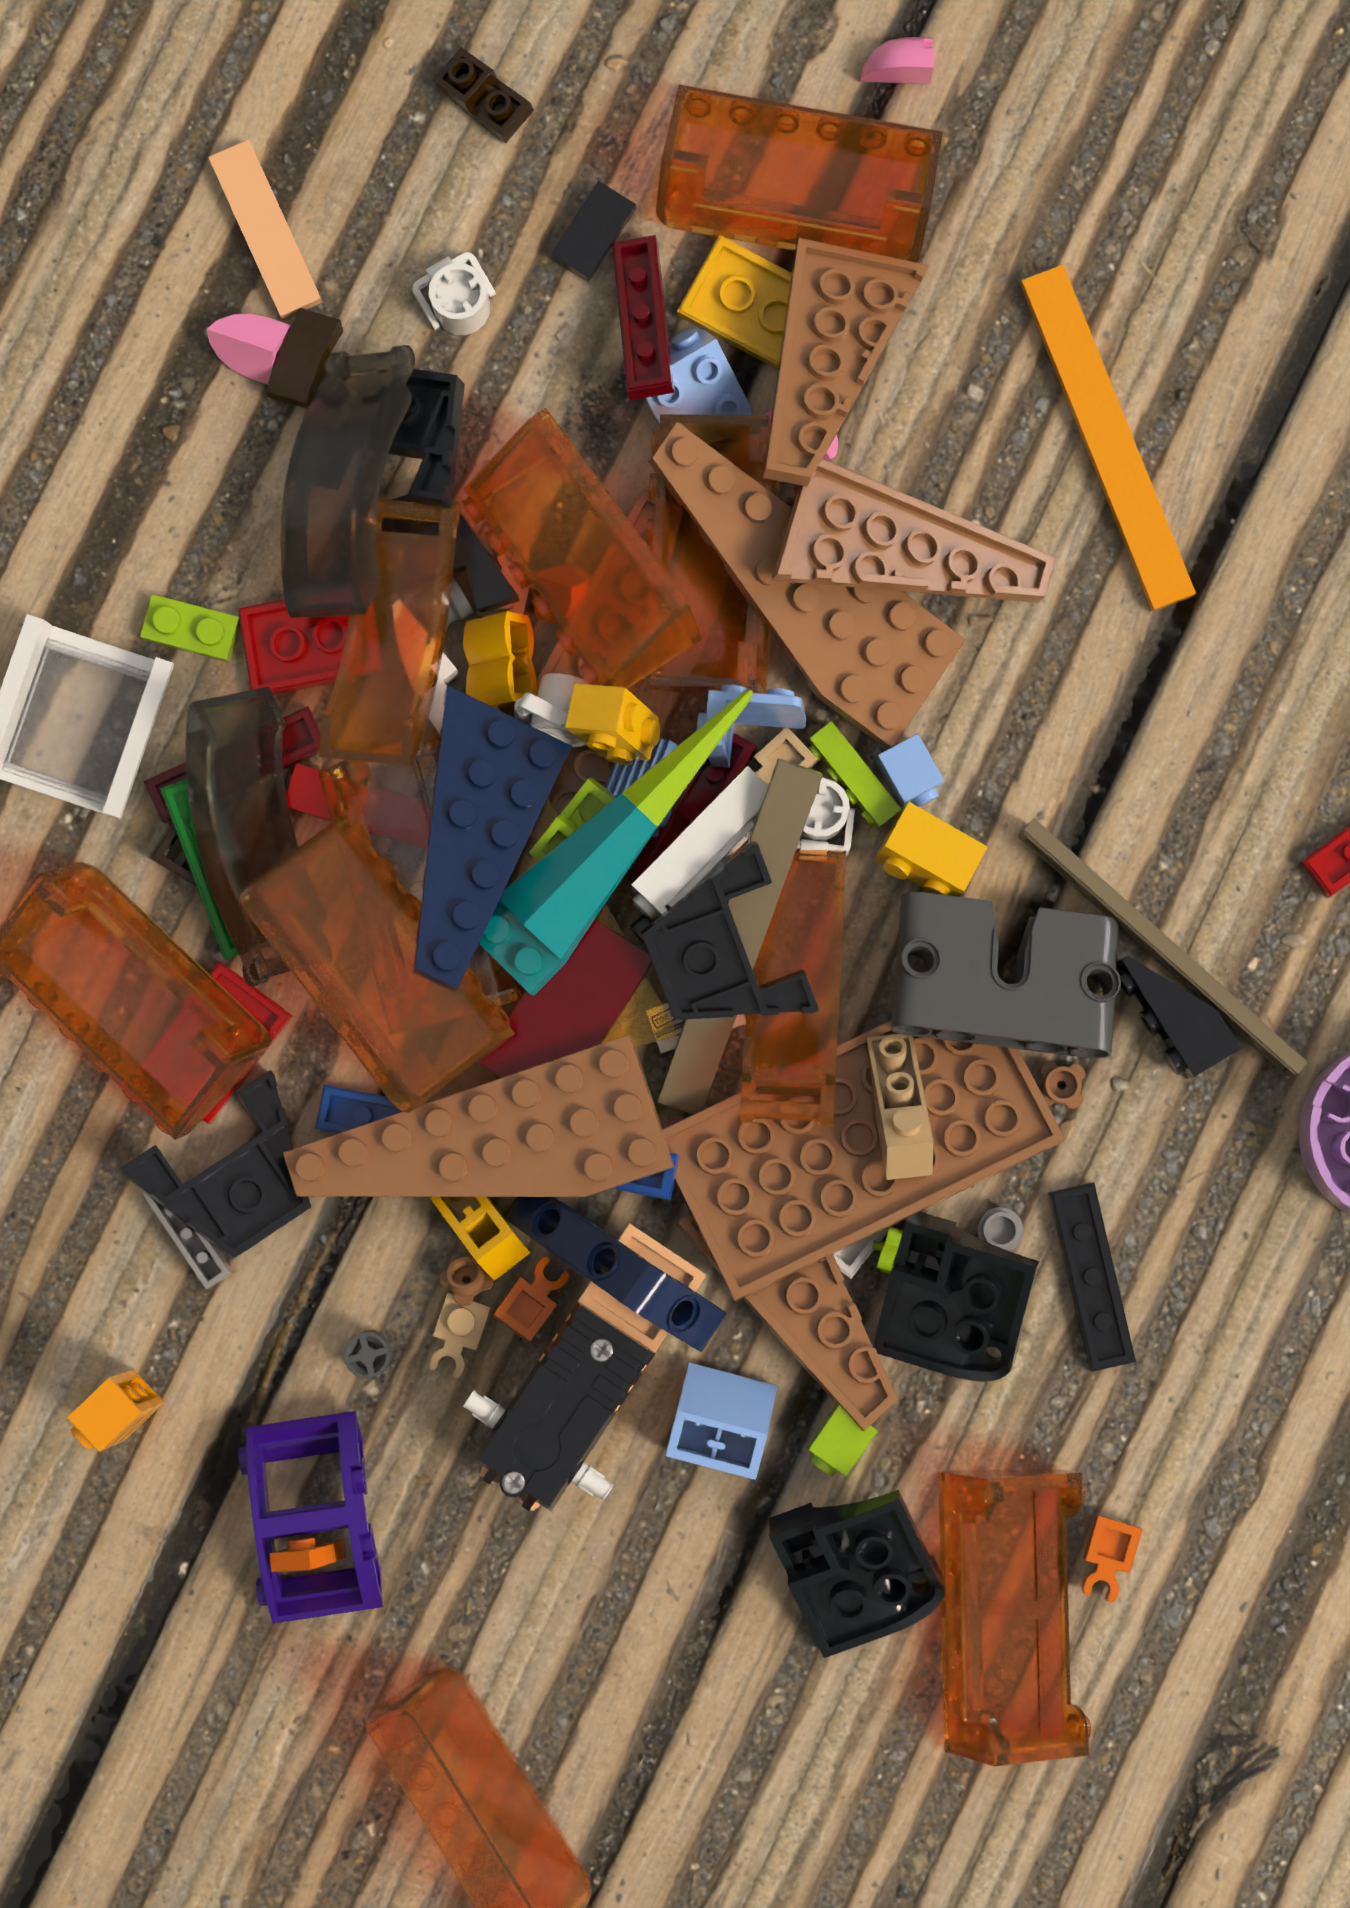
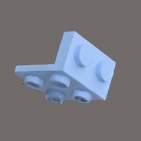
M695 328L687 329L676 335L672 340L673 344L669 346L674 393L648 397L645 400L664 437L672 426L679 422L705 443H709L751 417L752 409L714 336L703 328L697 330Z
M738 685L721 686V691L709 690L707 712L699 713L697 730L748 689ZM780 688L768 689L767 694L753 693L752 699L708 758L711 766L730 768L734 724L796 729L805 728L806 714L802 699L794 696L793 691Z

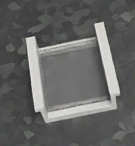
M26 614L0 689V779L121 819L172 670L174 669V663L157 657L153 660L52 626L44 619Z

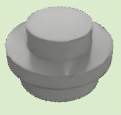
M992 1208L986 1211L978 1222V1238L1011 1251L1018 1246L1023 1237L1022 1221L1014 1211L1008 1208Z

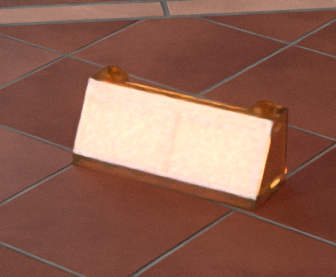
M1060 1469L938 1472L940 1570L943 1575L945 1588L944 1597L941 1601L944 1752L991 1766L1088 1756L1091 1724L1082 1709L1075 1704H1071L1066 1518L1075 1517L1085 1500L1082 1472Z

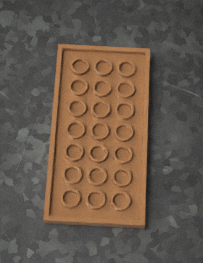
M892 1020L663 1129L670 1153L680 1155L675 1183L733 1301L736 1302L1062 1143L1065 1138L1019 1049L913 1036L934 1141L933 1172L929 1176L886 1180L879 1144L867 1037L899 1034L891 1030Z

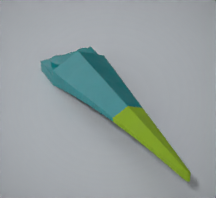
M751 689L745 690L503 891L479 944L530 995L535 996L566 964L655 830L752 699L753 691Z

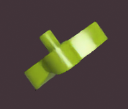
M890 1227L885 1243L874 1240L872 1249L881 1251L877 1268L881 1269L880 1272L891 1274V1270L896 1263L903 1230Z

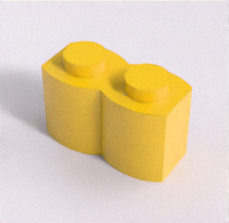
M506 611L466 621L462 643L469 664L465 686L466 694L500 711L514 709L515 702L522 698L525 693L536 696L537 679L531 661L534 651V635L529 616Z

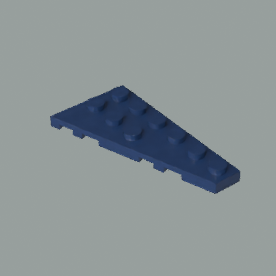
M447 685L444 694V711L439 738V754L433 790L427 843L428 851L423 878V894L413 972L456 992L572 746Z

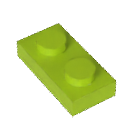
M152 594L140 638L144 641L229 663L240 627V619L234 615Z

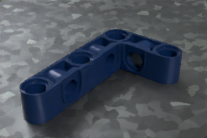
M516 1197L503 1216L512 1225L626 1307L699 1352L704 1350L727 1315L724 1310L648 1262L557 1197Z

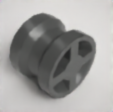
M364 1331L352 1337L344 1350V1361L348 1370L361 1378H373L383 1373L390 1366L393 1358V1348L389 1339L376 1331Z

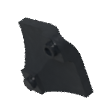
M918 1212L908 1217L905 1221L896 1263L891 1270L873 1348L880 1355L965 1380L987 1382L1005 1377L1011 1371L1016 1360L1021 1341V1331L1039 1261L981 1240L957 1227V1222ZM987 1347L997 1348L1001 1356H991L987 1352Z
M899 1490L868 1500L838 1506L814 1507L811 1502L769 1518V1538L788 1575V1586L824 1658L901 1631L931 1614L944 1597L945 1588L942 1572L934 1555L930 1556ZM918 1578H924L928 1580L923 1584H917L914 1582V1580Z

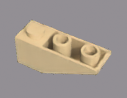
M892 1034L867 1037L879 1144L886 1180L932 1175L934 1141L913 1036Z

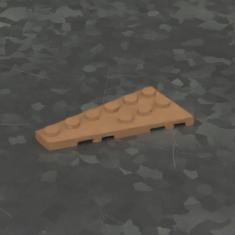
M823 459L808 487L801 485L798 487L771 580L1038 603L1046 597L1056 557Z

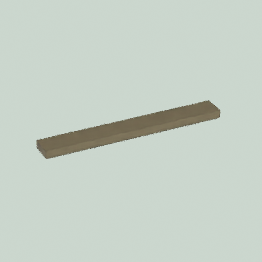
M780 758L776 762L748 844L755 841L758 843L772 883L727 900L752 970L754 969L823 777L821 772ZM737 1015L722 1018L685 1019L657 1097L658 1103L691 1114L703 1111Z
M1035 818L1019 833L1020 840L1103 914L1117 919L1119 928L1195 996L1217 1009L1223 1020L1285 1076L1298 1075L1309 1063Z

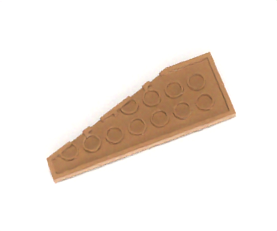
M676 422L648 462L679 506H684L699 527L701 537L708 546L711 544L724 562V569L764 625H769L784 646L782 650L791 663L795 662L809 681L807 685L814 695L888 750L894 747L966 639L902 591L771 580L792 508L679 422Z
M631 1035L617 1038L283 1152L296 1196L589 1197L675 1168Z

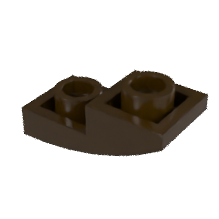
M462 47L433 79L434 84L446 96L505 144L534 111L527 99L501 82L493 69Z
M302 308L299 310L273 366L266 389L267 397L308 409L327 377L324 364L343 333L340 319Z

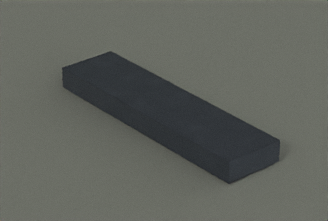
M1092 1182L1048 1192L1089 1371L1093 1372L1136 1362L1095 1183Z

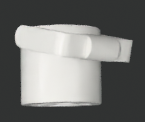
M465 252L452 260L447 256L425 269L427 275L414 282L412 293L433 329L436 330L441 326L445 331L454 335H468L477 332L485 325L490 315L489 297L491 298L496 295L476 257L470 252ZM428 285L433 312L420 291Z
M561 673L545 674L540 680L537 696L525 693L522 698L515 702L514 718L572 747L584 746L585 743L566 729L565 724L574 683L593 684L572 675Z
M826 778L821 779L801 835L804 839L799 841L795 852L799 853L800 857L826 860L827 857L845 858L849 854L855 809L849 807V798L844 789L835 781ZM846 823L843 846L825 842L835 837Z

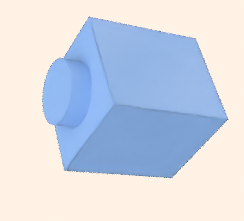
M919 734L908 738L877 756L875 762L901 808L905 807L908 802L922 807L939 797L936 789L942 786L944 779Z

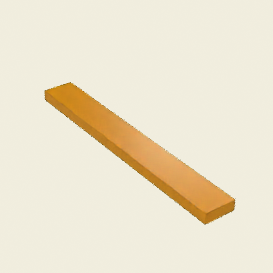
M1064 265L1023 279L1020 286L1151 612L1193 597L1196 594Z

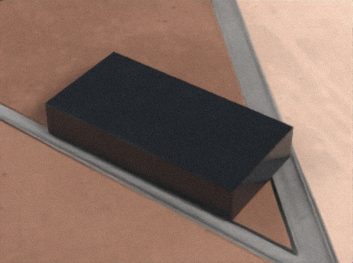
M598 181L552 251L551 259L589 282L611 249L612 243H615L634 214L636 204Z

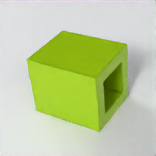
M835 1404L807 1445L808 1450L814 1454L810 1462L831 1477H833L836 1471L847 1477L878 1430L873 1425H870L865 1431H862L840 1405Z

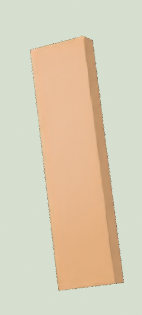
M249 139L208 157L281 319L285 320L298 314L301 308L307 310L323 303Z

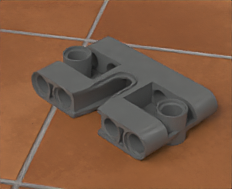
M927 892L904 893L901 895L897 956L893 959L891 966L892 975L895 979L891 1030L909 1036L1084 1058L1109 1057L1112 1054L1114 1001L1121 986L1120 975L1116 970L1119 922L1117 919L1107 916L1039 907L1036 916L1029 917L1016 956L1014 984H1007L1000 979L997 972L999 943L992 901ZM908 955H915L921 958L925 964L926 971L919 973L910 968L907 960ZM1087 978L1095 979L1100 983L1103 991L1102 996L1095 995L1089 990Z

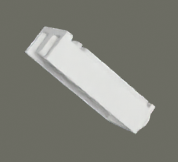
M749 766L717 796L632 884V893L635 895L632 899L634 902L633 906L642 915L644 914L651 923L719 869L750 838L768 785Z

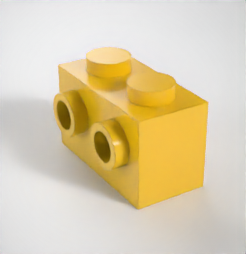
M574 683L565 728L599 756L605 757L610 762L631 765L633 759L650 761L652 749L657 745L660 737L659 717L625 687Z
M908 802L895 819L874 860L882 864L883 869L889 875L897 879H908L922 887L923 892L960 897L968 886L988 847L913 803Z

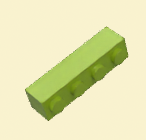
M832 721L809 738L808 743L811 746L808 749L815 755L818 761L822 759L828 768L825 771L831 780L836 783L839 781L846 789L845 793L849 798V802L852 805L858 804L863 811L860 815L869 827L874 825L878 830L901 812V807Z

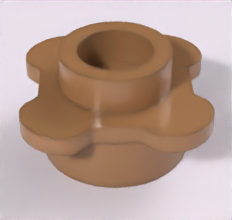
M1052 1061L1043 1064L1040 1068V1074L1043 1077V1086L1040 1091L1047 1105L1051 1106L1054 1103L1065 1104L1070 1109L1079 1107L1083 1102V1096L1080 1092L1082 1088L1081 1081L1085 1078L1084 1069L1078 1064H1072L1070 1067L1057 1066ZM1059 1081H1064L1066 1084L1063 1090L1057 1087Z
M472 1255L455 1259L448 1266V1269L440 1275L441 1286L449 1288L455 1295V1302L461 1306L470 1305L477 1294L492 1289L494 1285V1280L483 1271V1268ZM465 1278H471L469 1283L463 1282Z

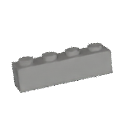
M142 1194L205 1289H211L234 1273L217 1247L148 1194Z

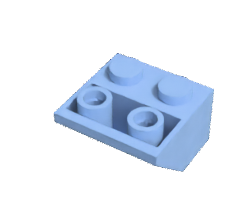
M689 1362L665 1456L756 1480L768 1435L777 1385Z

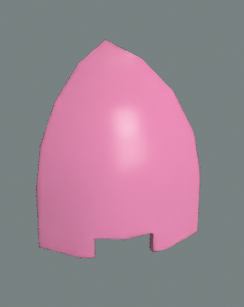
M903 37L886 41L875 48L863 64L859 82L930 84L934 69L933 38Z
M250 313L233 314L216 320L207 328L209 343L216 355L230 369L247 378L268 385L277 352L282 346L291 325Z

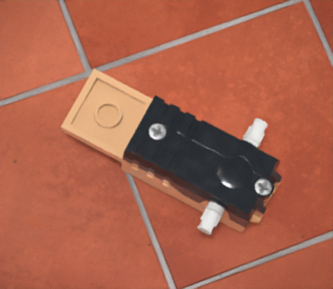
M630 1223L618 1240L695 1292L707 1276V1274ZM590 1282L507 1409H504L500 1404L495 1403L485 1395L484 1397L480 1396L476 1391L471 1393L463 1405L464 1408L472 1412V1416L483 1422L485 1426L493 1429L473 1458V1460L482 1465L480 1476L483 1477L482 1480L489 1485L491 1483L494 1485L499 1483L501 1491L506 1496L519 1497L518 1501L522 1504L521 1506L528 1511H534L542 1505L551 1512L571 1482L577 1488H581L591 1496L594 1494L604 1501L614 1484L605 1480L604 1475L584 1461L615 1416L619 1406L623 1404L629 1395L633 1385L636 1384L642 1375L645 1367L648 1366L668 1332L635 1313L596 1284Z

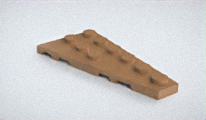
M798 238L794 253L763 478L808 487L922 282L929 265Z
M691 1213L687 1214L678 1222L677 1227L719 1272ZM833 1254L742 1298L832 1400L847 1412L862 1431H865L898 1400L878 1353L873 1348L861 1322L862 1318L857 1306L852 1302L844 1284V1277Z

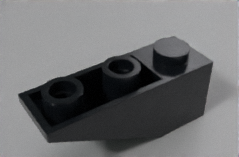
M1129 956L1117 961V967L1120 970L1118 973L1120 975L1121 988L1129 997L1135 994L1144 1009L1139 1012L1142 1022L1153 1036L1159 1033L1168 1048L1163 1051L1164 1057L1177 1075L1183 1072L1186 1079L1193 1078L1241 1049L1217 1009Z

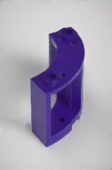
M356 1411L246 1427V1446L239 1447L238 1449L239 1465L242 1475L248 1474L253 1529L261 1578L256 1580L258 1602L260 1606L268 1605L272 1623L383 1607L382 1571L372 1523H368L364 1495L368 1494L364 1443ZM340 1452L344 1501L270 1512L266 1463ZM343 1528L349 1529L355 1568L282 1579L280 1572H271L269 1553L276 1552L274 1539Z

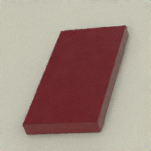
M595 919L566 964L535 996L530 995L527 991L524 992L481 1060L480 1065L503 1078L603 1044L652 966L653 962L650 954Z

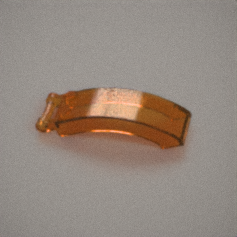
M368 494L365 503L363 529H359L357 537L354 582L346 638L335 685L327 708L323 711L319 757L412 766L427 725L443 654L452 588L456 532L460 520V504L458 501H452L451 507L448 509L416 502L385 500L383 495ZM383 518L440 523L439 535L381 531V524Z
M796 849L753 973L757 984L762 985L804 969L819 1011L804 1014L801 1012H782L779 1015L763 1016L761 1014H746L740 1123H754L755 1119L819 1121V1126L834 1127L843 958L846 851ZM756 1094L820 1096V1103L756 1100Z

